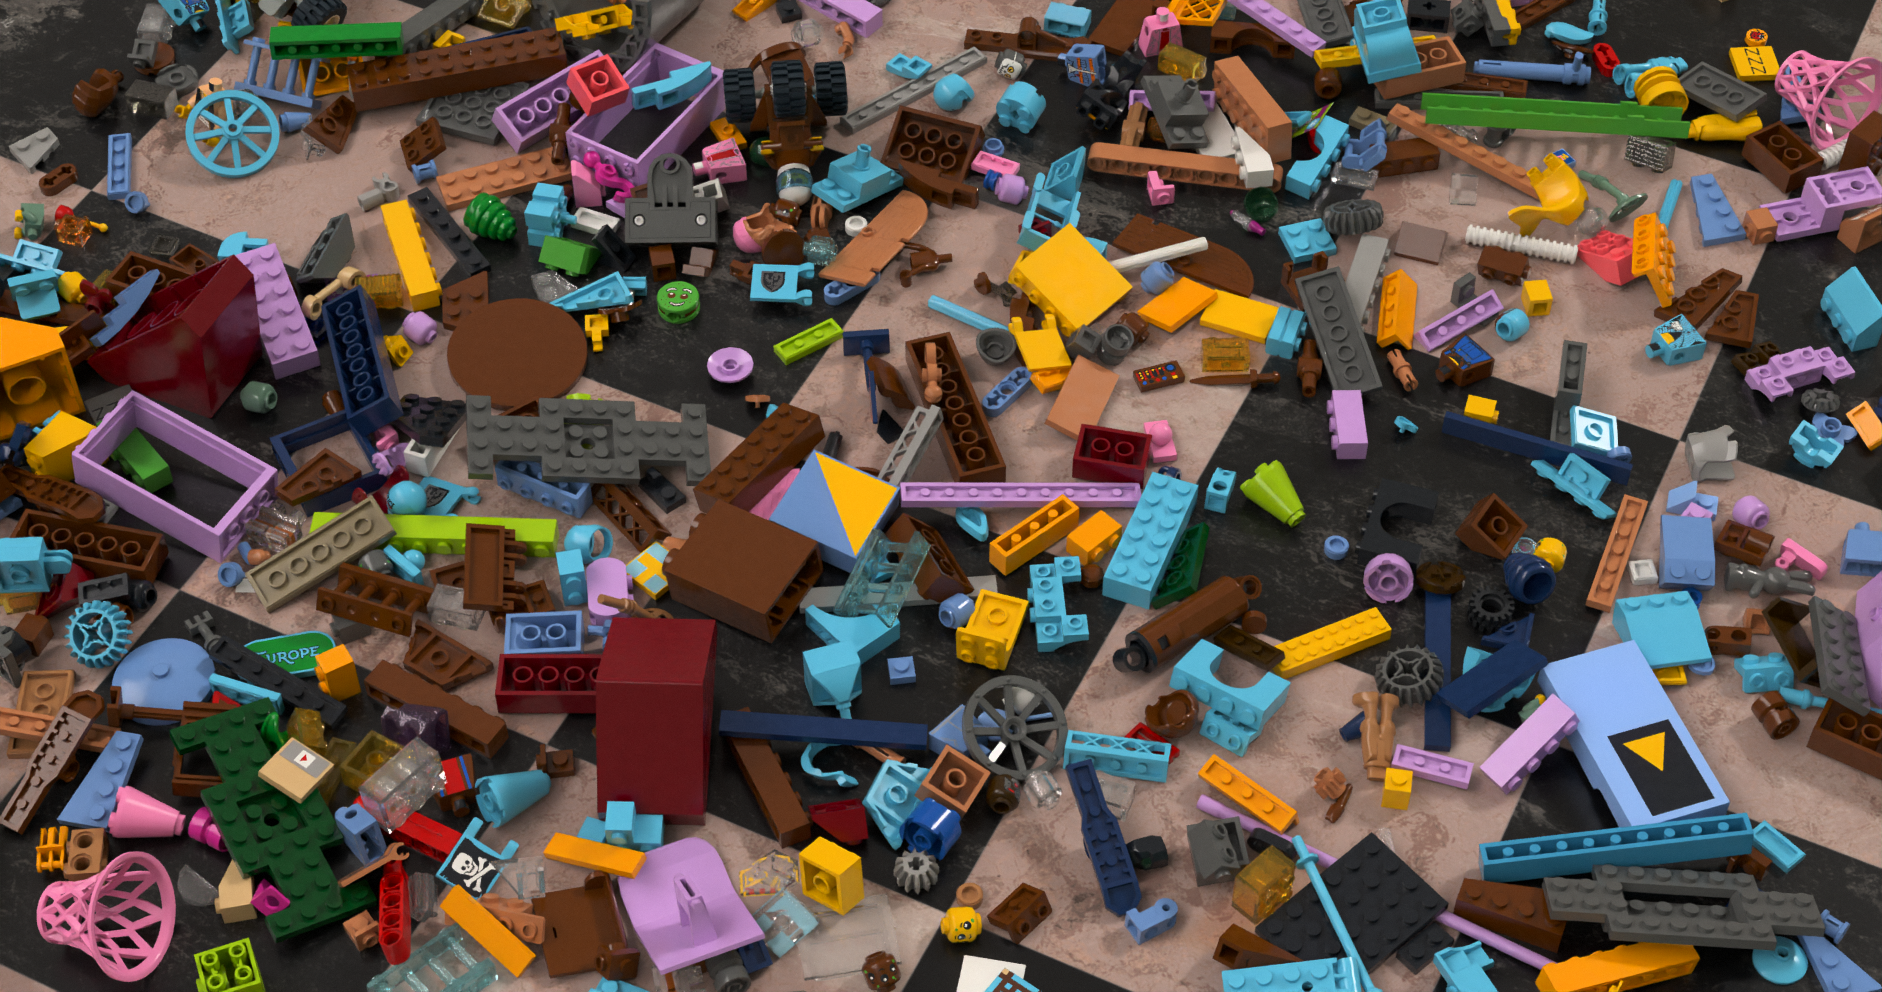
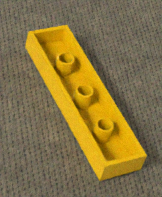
M1374 607L1275 645L1274 647L1284 651L1285 659L1272 669L1277 676L1288 679L1390 639L1392 629L1379 610Z

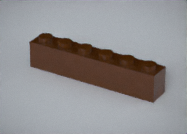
M382 659L364 679L367 696L489 759L496 754L509 738L506 722L499 716H492L484 712L481 707L473 706L465 702L458 695H451L443 691L440 686L424 681L417 674H410L404 671L395 663L391 664Z
M745 707V708H743V709L737 710V711L751 712L750 709H749V707ZM723 736L781 848L783 849L811 838L810 827L813 826L811 815L808 811L804 812L802 809V799L797 791L793 792L791 778L787 772L783 773L779 755L771 750V741L769 739Z

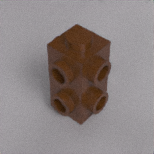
M1485 245L1477 263L1478 274L1483 278L1500 280L1509 286L1517 285L1522 287L1524 280L1529 279L1532 267L1529 266V258L1523 253L1505 251L1499 246L1491 247Z

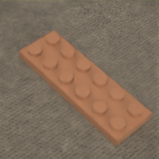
M553 147L437 176L436 181L449 212L468 207L471 201L483 192L503 198L534 190L538 182L553 185L572 180L571 163L566 151L563 165H555L551 162Z

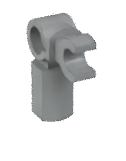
M382 173L383 179L381 180L376 179L375 176L372 177L373 185L376 189L357 196L359 206L363 211L379 206L384 201L394 202L400 198L398 184L395 181H391L387 173Z

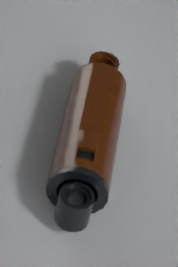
M1254 575L1231 578L1230 576L1220 577L1127 634L1125 637L1126 647L1118 649L1113 655L1114 667L1124 673L1139 670L1146 673L1153 672L1195 646L1201 639H1206L1243 616L1249 608L1248 600L1256 599L1261 594V581ZM1244 584L1246 585V588H1247L1246 593H1245V591H1244V589H1243V585H1244ZM1128 654L1132 659L1131 664H1129L1127 660Z

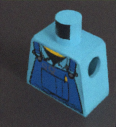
M158 0L178 26L191 24L196 33L207 27L202 19L209 12L206 0Z

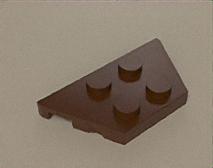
M483 271L442 290L444 329L454 331L469 314L489 304L487 271Z
M419 619L416 621L415 633L410 639L409 651L406 652L403 661L406 670L417 674L432 685L440 686L445 691L494 669L492 661Z

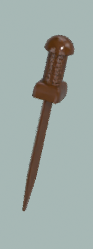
M1250 369V374L1205 376L1191 379L1190 383L1202 385L1251 383V388H1256L1258 383L1274 382V385L1278 384L1281 377L1277 371L1269 374H1257V370Z

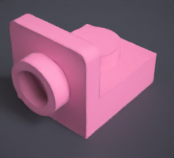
M1149 171L1147 190L1152 206L1174 203V185H1164L1163 180L1159 179L1157 171Z

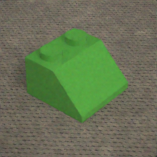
M545 235L539 262L545 263V268L555 271L562 268L566 270L565 274L579 277V274L589 273L602 253L597 247L564 237Z

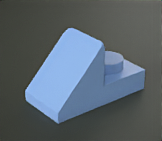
M1696 480L1669 491L1666 512L1682 515L1690 503L1693 502L1714 513L1712 521H1715L1719 497L1696 493L1698 483Z

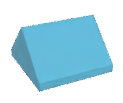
M1084 146L1051 164L1043 190L1063 199L1072 200L1076 192L1079 191L1085 172L1086 148Z

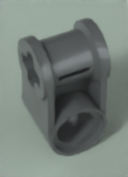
M1486 127L1487 133L1483 137V143L1488 147L1498 148L1509 136L1513 135L1516 129Z

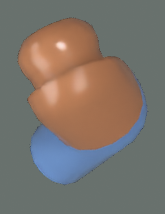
M246 541L241 542L237 547L248 565H259L271 557L269 551L252 549Z

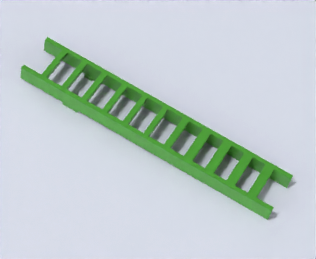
M1422 92L1420 107L1426 110V124L1687 139L1690 129L1689 121H1681L1682 107L1638 105L1637 102L1620 101V104Z

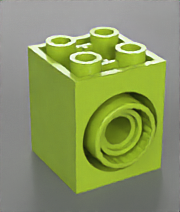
M249 938L194 954L200 977L196 979L198 992H266Z

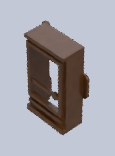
M184 701L181 726L237 708V705ZM174 747L172 760L174 767L172 791L174 796L201 797V790L223 783L219 776L181 774L184 755L180 756L176 747Z

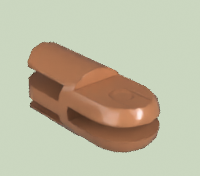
M815 194L813 195L810 210L812 229L816 227L825 229L828 228L834 207Z

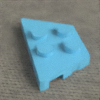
M887 759L882 764L862 804L892 848L897 850L903 842L899 833L900 827L916 806L922 802L914 795L930 769L918 767V764L914 763L903 764L899 761Z

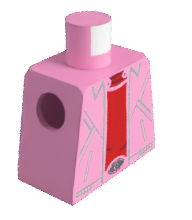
M1159 7L1156 15L1148 16L1144 19L1138 45L1145 57L1183 49L1180 24L1174 13L1169 12V9L1166 7Z
M734 137L704 148L702 150L703 161L692 164L695 176L707 174L710 181L718 178L721 184L747 180L746 163Z

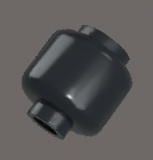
M130 579L132 599L120 602L125 606H129L132 611L145 612L150 610L157 601V591L154 585L148 580Z

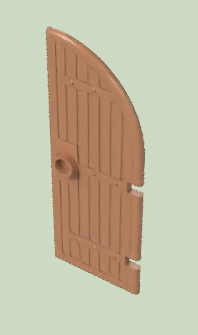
M902 190L818 273L819 277L865 287L876 276L873 271L880 272L905 247V244L902 242H909L922 229L928 217V208L925 201L915 193Z

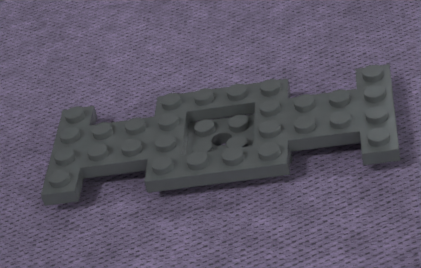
M466 395L468 479L493 480V460L540 462L542 481L639 485V465L683 466L686 473V485L697 486L711 472L705 404L682 403L680 408L681 422L636 421L634 401L539 398V417L491 415V396ZM590 444L593 446V449L587 450L581 445Z

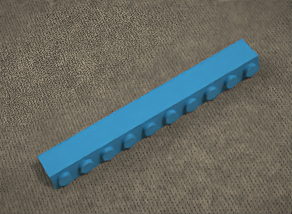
M1747 813L1483 843L1479 844L1478 864L1483 881L1503 883L1589 873L1592 871L1593 864L1641 867L1751 854L1754 832Z

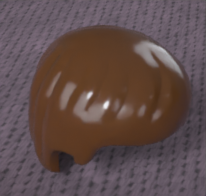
M1177 690L1169 695L1159 696V700L1155 705H1147L1145 708V721L1149 729L1159 736L1170 739L1181 738L1189 734L1198 721V700L1187 690Z

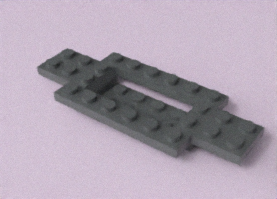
M1593 864L1591 871L1593 880L1544 877L1542 883L1550 919L1599 922L1603 932H1608L1610 940L1775 951L1777 940L1774 934L1823 937L1826 929L1813 895L1759 891L1754 876L1745 873L1732 874L1717 871L1701 872L1689 869L1670 870L1666 868L1655 869L1638 866L1624 867L1610 864ZM1623 891L1730 898L1728 907L1720 905H1695L1692 903L1677 904L1664 901L1647 902L1625 900Z

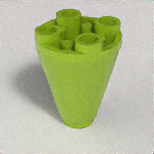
M1278 460L1273 461L1269 465L1266 463L1261 464L1254 471L1256 475L1252 479L1246 480L1240 486V489L1248 499L1284 524H1289L1290 527L1296 526L1305 518L1306 514L1303 512L1304 508L1283 465Z

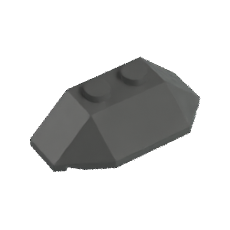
M347 213L329 220L328 226L321 232L295 276L299 284L334 281L346 263L350 261L355 243L350 217Z

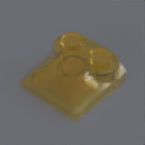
M484 0L476 16L480 19L514 29L522 14L530 10L532 3L531 0Z

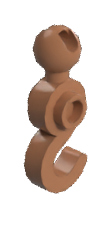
M925 343L924 361L926 368H922V382H926L927 387L924 391V397L930 403H937L943 395L941 388L937 386V382H942V369L937 368L935 343Z

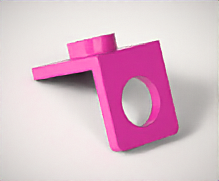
M263 879L250 903L265 916L285 909L289 906L290 900L267 880Z

